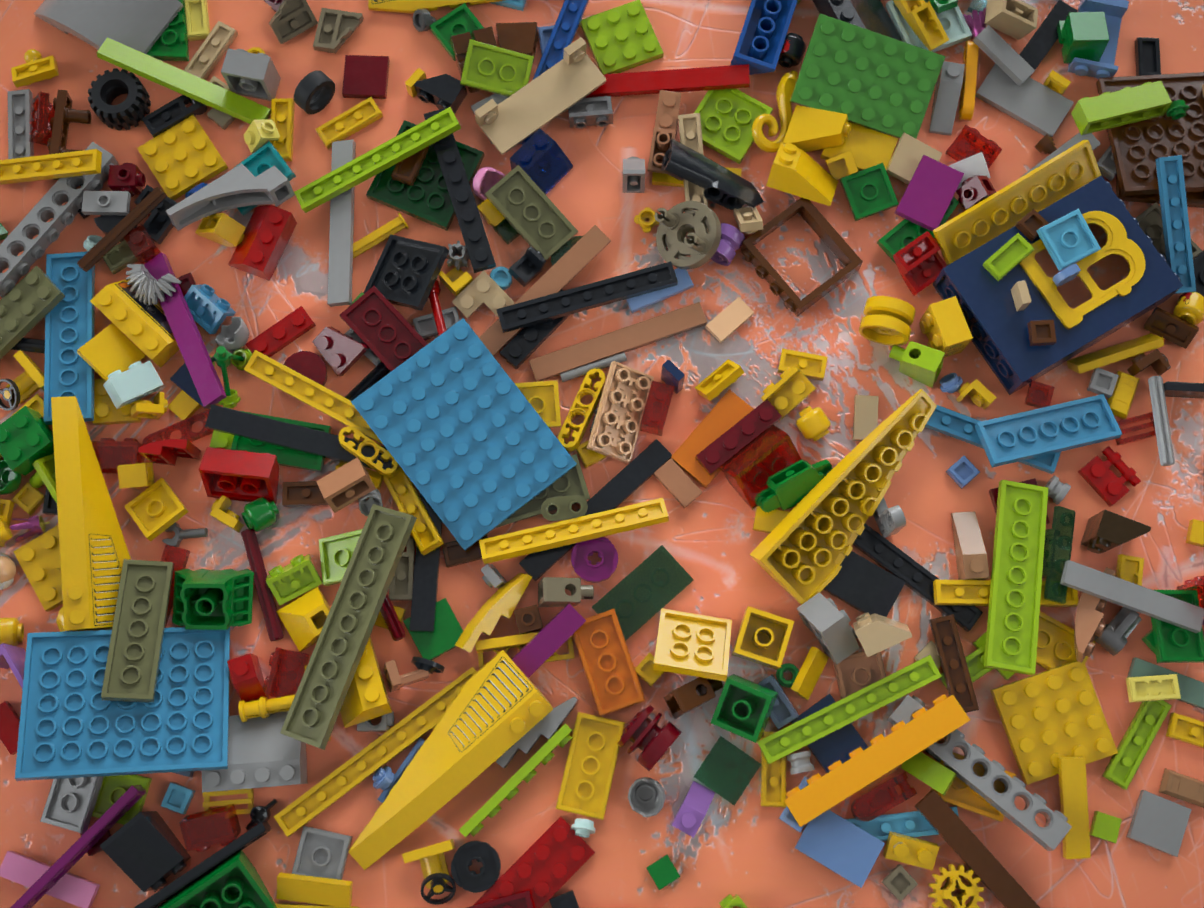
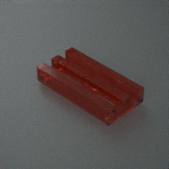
M1153 412L1117 421L1119 427L1148 419L1151 420V422L1122 429V435L1150 427L1154 428V431L1124 439L1119 437L1115 439L1117 446L1156 436Z

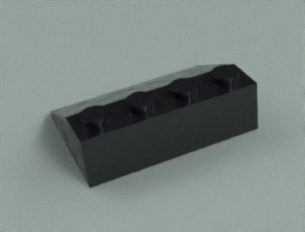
M813 0L821 14L902 41L881 0Z

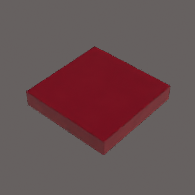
M346 55L342 89L343 98L368 99L372 97L373 99H387L389 56Z

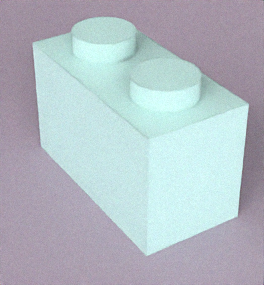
M141 361L135 362L128 367L129 370L124 372L117 370L107 376L108 380L103 386L116 409L157 392L164 385L151 361L143 364Z

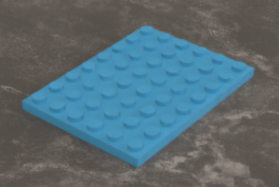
M464 318L351 401L465 551L577 465Z
M185 627L165 628L154 702L107 701L101 699L112 630L27 634L15 769L16 781L228 769L230 671L227 661L230 660V627L228 630L185 629Z

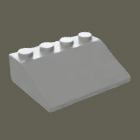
M289 711L270 714L265 719L262 717L251 718L247 722H242L239 715L229 716L228 769L202 770V793L308 784L306 743L280 733Z

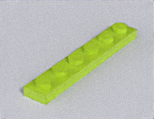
M566 723L459 829L464 837H468L470 834L474 837L484 827L482 822L488 816L492 819L502 809L499 805L505 798L510 801L520 791L517 786L523 780L528 783L537 774L534 769L540 763L545 766L555 756L552 751L558 745L563 748L572 739L569 735L572 730Z

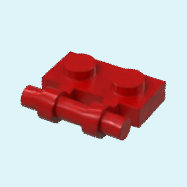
M1108 446L1102 451L1108 458L1103 462L1097 455L1082 467L1078 473L1111 507L1130 491L1124 485L1127 480L1133 487L1139 484L1141 480L1135 475L1137 472L1123 462L1122 456ZM1112 464L1122 474L1119 478L1110 470L1109 467Z

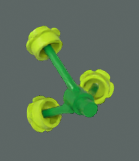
M219 346L213 357L210 356L213 365L215 366L216 362L222 369L224 391L227 397L218 404L223 405L225 408L236 407L237 403L241 400L237 391L230 389L227 367L232 362L238 370L243 371L252 356V352L249 349L244 350L240 348L230 353L224 346Z

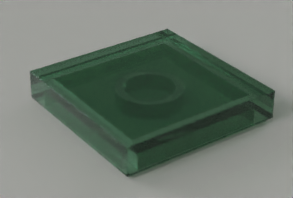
M720 736L693 777L729 803L735 805L761 764Z

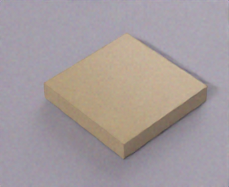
M904 132L900 137L886 172L909 185L922 156L926 155L939 161L942 152Z

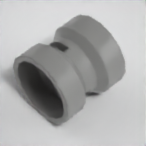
M377 488L358 499L359 509L365 516L369 515L373 504L383 507L381 493Z

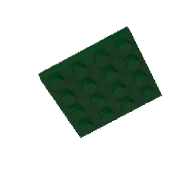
M404 120L396 136L416 126V124ZM456 141L469 184H471L484 158V152ZM433 144L429 146L428 153L413 186L392 179L391 175L396 164L375 176L366 194L368 199L448 231L455 216V211Z

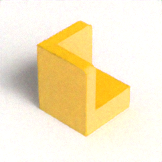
M851 150L825 160L831 176L836 180L858 172Z
M456 266L446 275L442 271L439 273L440 281L455 297L473 281V277L467 271L465 273L461 269L457 271Z
M153 462L118 465L117 467L119 489L145 487L155 483Z

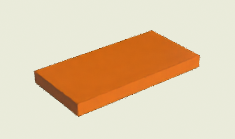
M729 389L671 458L679 467L707 488L728 462L710 475L695 458L696 455L753 411L754 408Z
M615 609L585 618L586 622L572 635L599 716L646 701Z

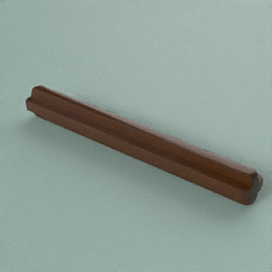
M156 187L77 262L78 266L85 272H88L166 198L165 192Z

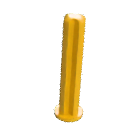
M398 213V217L353 243V259L389 238L390 234L394 235L404 228L409 229L403 216Z

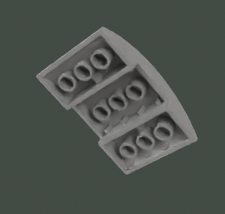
M44 0L34 15L62 32L74 35L97 50L108 37L147 54L169 26V23L177 16L178 11L180 12L184 6L178 0Z

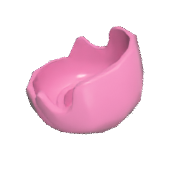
M492 167L481 168L473 178L472 189L475 195L481 200L487 199L485 193L505 175Z

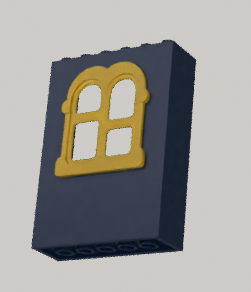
M1102 175L1038 212L1048 223H1051L1079 208L1087 224H1096L1105 230L1107 234L1105 246L1076 263L1081 270L1077 276L1092 294L1090 300L1074 309L1070 308L1057 291V286L1052 280L1053 277H1048L1034 258L1037 253L1046 249L1040 237L1038 236L1031 242L1015 226L944 267L932 284L943 300L956 296L973 339L971 341L1009 395L1164 303L1183 286L1180 277L1171 270L1166 258L1157 251L1151 238L1145 235L1137 219L1131 216L1126 209L1125 203L1117 197L1111 184L1105 181ZM1019 233L1034 248V251L998 282L982 265L1012 237ZM1111 254L1124 257L1129 264L1130 271L1128 276L1110 288L1101 290L1088 273L1087 268ZM1025 280L1031 297V303L1025 310L1016 311L1011 289L1016 282ZM1054 319L1057 342L1054 345L1030 346L1028 323L1036 320Z

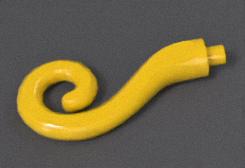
M794 70L782 76L776 91L781 123L777 139L774 141L768 140L762 131L763 124H766L769 127L768 135L770 137L777 135L779 126L772 115L761 114L753 122V139L756 145L764 152H777L780 144L784 141L792 118L790 99L798 77V73Z

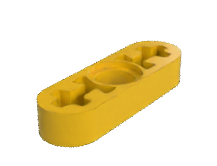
M347 426L340 430L338 436L339 444L344 449L383 476H392L396 473L398 463L390 452L354 427ZM351 433L354 434V435H353V439H354L357 443L360 442V439L363 440V441L359 444L357 450L354 449V448L356 447V444H355L354 442H352V441H348L347 443L345 442V436H344L345 434L348 435V436H349ZM372 446L375 449V454L372 457H365L361 453L362 448ZM379 453H382L380 459L384 462L392 461V469H383V463L377 460L376 464L373 463L378 458Z

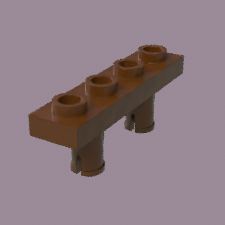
M58 90L57 98L53 100L55 114L54 118L52 117L50 121L52 136L48 138L47 142L49 154L83 151L66 149L69 124L71 122L91 123L90 110L71 109L72 99L67 90Z

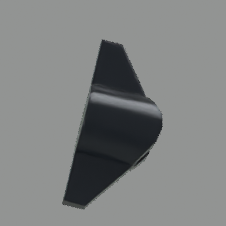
M274 799L266 806L254 807L250 812L252 820L246 826V829L250 830L256 823L267 822L271 816L270 809L278 801Z

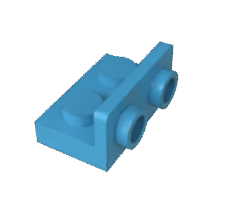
M191 285L184 298L194 321L209 334H216L227 316H234L236 312L230 307V303L225 299L219 298L214 293L215 290L209 285Z

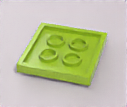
M635 0L582 19L580 22V26L602 74L621 73L660 59L664 55L640 0Z
M738 89L708 90L694 112L700 113L703 145L740 164L754 143L752 136L754 120L761 114L771 115L773 108Z

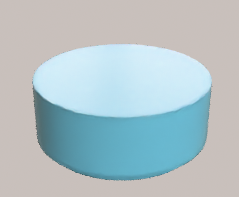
M496 267L491 271L490 277L502 290H506L512 284V275L506 267Z

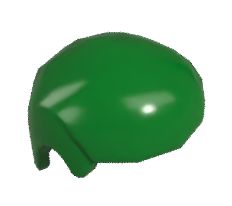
M3 459L0 460V495L11 494L19 488L22 474L12 471Z

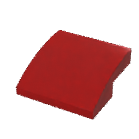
M926 231L893 255L904 282L914 296L932 284L941 270L947 266L938 253L941 248L929 231Z
M185 439L155 441L139 447L137 451L153 463L173 466L176 464L177 457L200 460L201 450Z

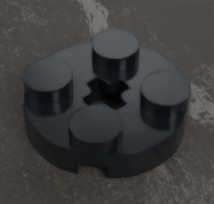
M471 841L459 847L451 863V874L455 883L464 890L473 893L483 892L493 886L499 878L501 870V860L498 852L489 843L482 841ZM473 859L483 864L479 874H476L475 870L470 871L469 866L473 864Z

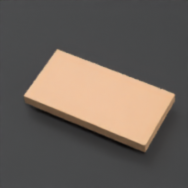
M616 361L611 362L587 449L626 464L631 462L654 380L653 376Z

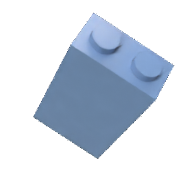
M1081 0L1078 12L1105 13L1109 42L1099 62L1075 57L1072 63H1069L1067 72L1074 73L1077 76H1089L1097 79L1113 77L1118 70V66L1114 65L1121 20L1128 9L1129 1Z

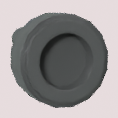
M417 9L413 14L414 27L420 32L430 30L429 25L437 21L427 9Z

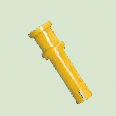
M296 694L271 699L260 697L259 700L249 702L241 700L238 705L240 719L242 722H247L251 718L262 717L265 719L270 714L289 711Z

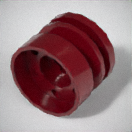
M651 705L636 714L623 730V734L617 743L622 748L630 740L633 744L628 749V754L639 748L642 752L637 762L648 771L654 767L682 733L671 722L666 723L660 728L657 725L662 717L660 713L653 720L649 719L648 716L655 709Z

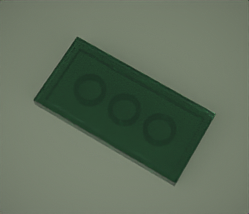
M661 545L594 604L592 609L596 614L615 609L625 641H627L654 617L661 608H664L690 585L694 579Z

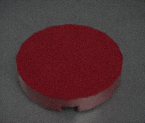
M300 351L294 353L283 364L322 386L327 382V366L321 357L313 352Z

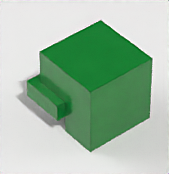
M1069 12L1066 20L1059 21L1057 24L1059 44H1064L1061 49L1064 64L1072 63L1075 57L1096 62L1100 61L1109 42L1104 12Z

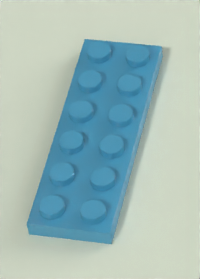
M1104 394L977 422L974 426L992 468L1117 439L1122 435Z

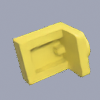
M254 119L243 135L251 153L265 145L267 140H278L280 138L276 125L271 119Z

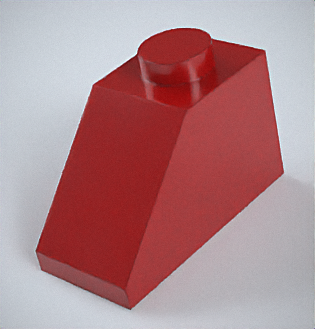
M249 653L227 661L233 685L241 700L249 702L259 700L260 697H267L269 699L257 655Z

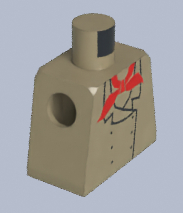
M543 577L538 583V608L565 607L568 603L572 606H577L581 603V599H593L594 597L593 585H581L580 578ZM565 589L571 592V596L566 594Z

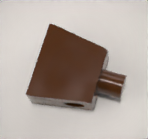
M537 22L496 23L499 47L534 56L535 58L538 40Z
M698 677L671 691L664 697V700L674 719L715 698L714 692L722 689L723 684L720 680Z

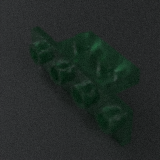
M1055 506L1052 529L1045 530L1042 578H1046L1044 599L1064 604L1066 603L1067 586L1060 584L1065 562L1071 560L1076 513L1074 510Z

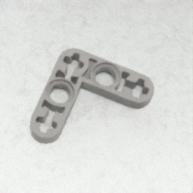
M883 497L873 516L882 536L886 538L897 534L906 525V519L899 505L888 508Z

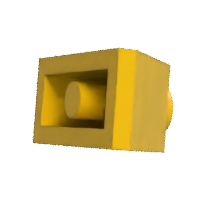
M215 213L202 218L195 233L225 247H236L243 240V232L246 227L225 213Z

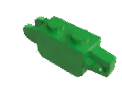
M826 459L812 465L805 460L797 461L770 476L766 482L768 488L756 495L755 503L768 513L779 507L783 511L794 507L833 469L831 463Z

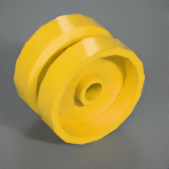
M872 296L867 298L863 311L865 317L862 318L858 330L860 335L872 342L894 346L895 344L901 346L907 344L911 333L909 325H912L914 321L915 308L910 303L894 297Z

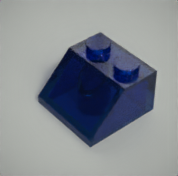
M541 129L535 132L509 158L511 170L519 165L545 195L573 168V164L557 142Z

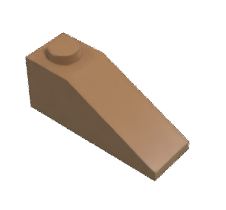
M975 511L951 513L958 580H986L990 578L987 553Z

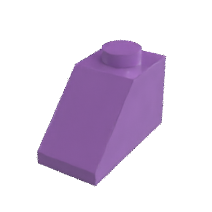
M693 781L670 825L694 838L708 811L715 792Z

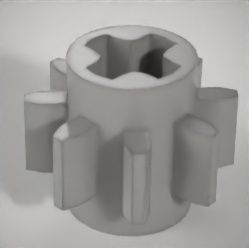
M457 241V244H448L449 253L446 257L448 259V267L454 265L457 271L464 266L468 268L467 262L470 258L466 245H461L460 241Z

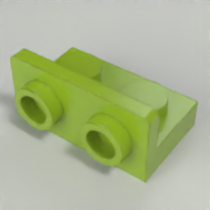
M301 554L290 560V564L284 567L281 565L274 567L268 572L269 575L266 577V583L279 606L323 584L309 554L306 556Z

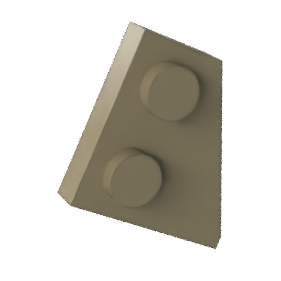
M322 8L313 43L314 50L336 53L363 22L362 13Z

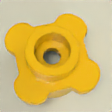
M649 207L644 208L639 215L634 217L635 224H639L644 233L651 232L652 227L659 225V222L654 217L655 212Z

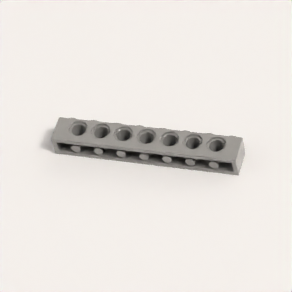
M92 142L85 150L98 149L102 152L101 174L59 178L0 244V296L2 298L15 286L22 276L29 272L33 263L44 255L45 250L52 242L59 238L63 229L73 222L74 217L79 213L78 210L82 209L84 191H100L103 184L109 179V166L119 165L113 154Z
M907 695L887 720L893 725L902 720L906 724L913 719L911 715L923 708L925 703L914 695L913 697ZM958 729L946 735L944 743L939 744L935 742L924 749L938 762L941 760L945 762V767L956 773V777L970 786L972 790L982 796L1047 851H1054L1072 826L1067 823L1068 818L1058 810L1053 812L1046 806L1047 801L1036 793L1032 795L1027 791L1024 782L1015 776L1011 778L1004 772L1006 770L1005 767L996 760L991 762L986 758L984 750L976 744L970 745L965 741L964 734ZM954 747H959L964 751L965 757L963 760H958L953 756ZM975 763H979L984 767L985 773L983 777H979L973 772ZM995 780H1000L1004 783L1005 790L1003 793H998L994 789L993 784ZM1017 796L1024 799V810L1016 808L1014 800ZM1037 813L1045 816L1046 824L1044 827L1037 825L1035 821Z

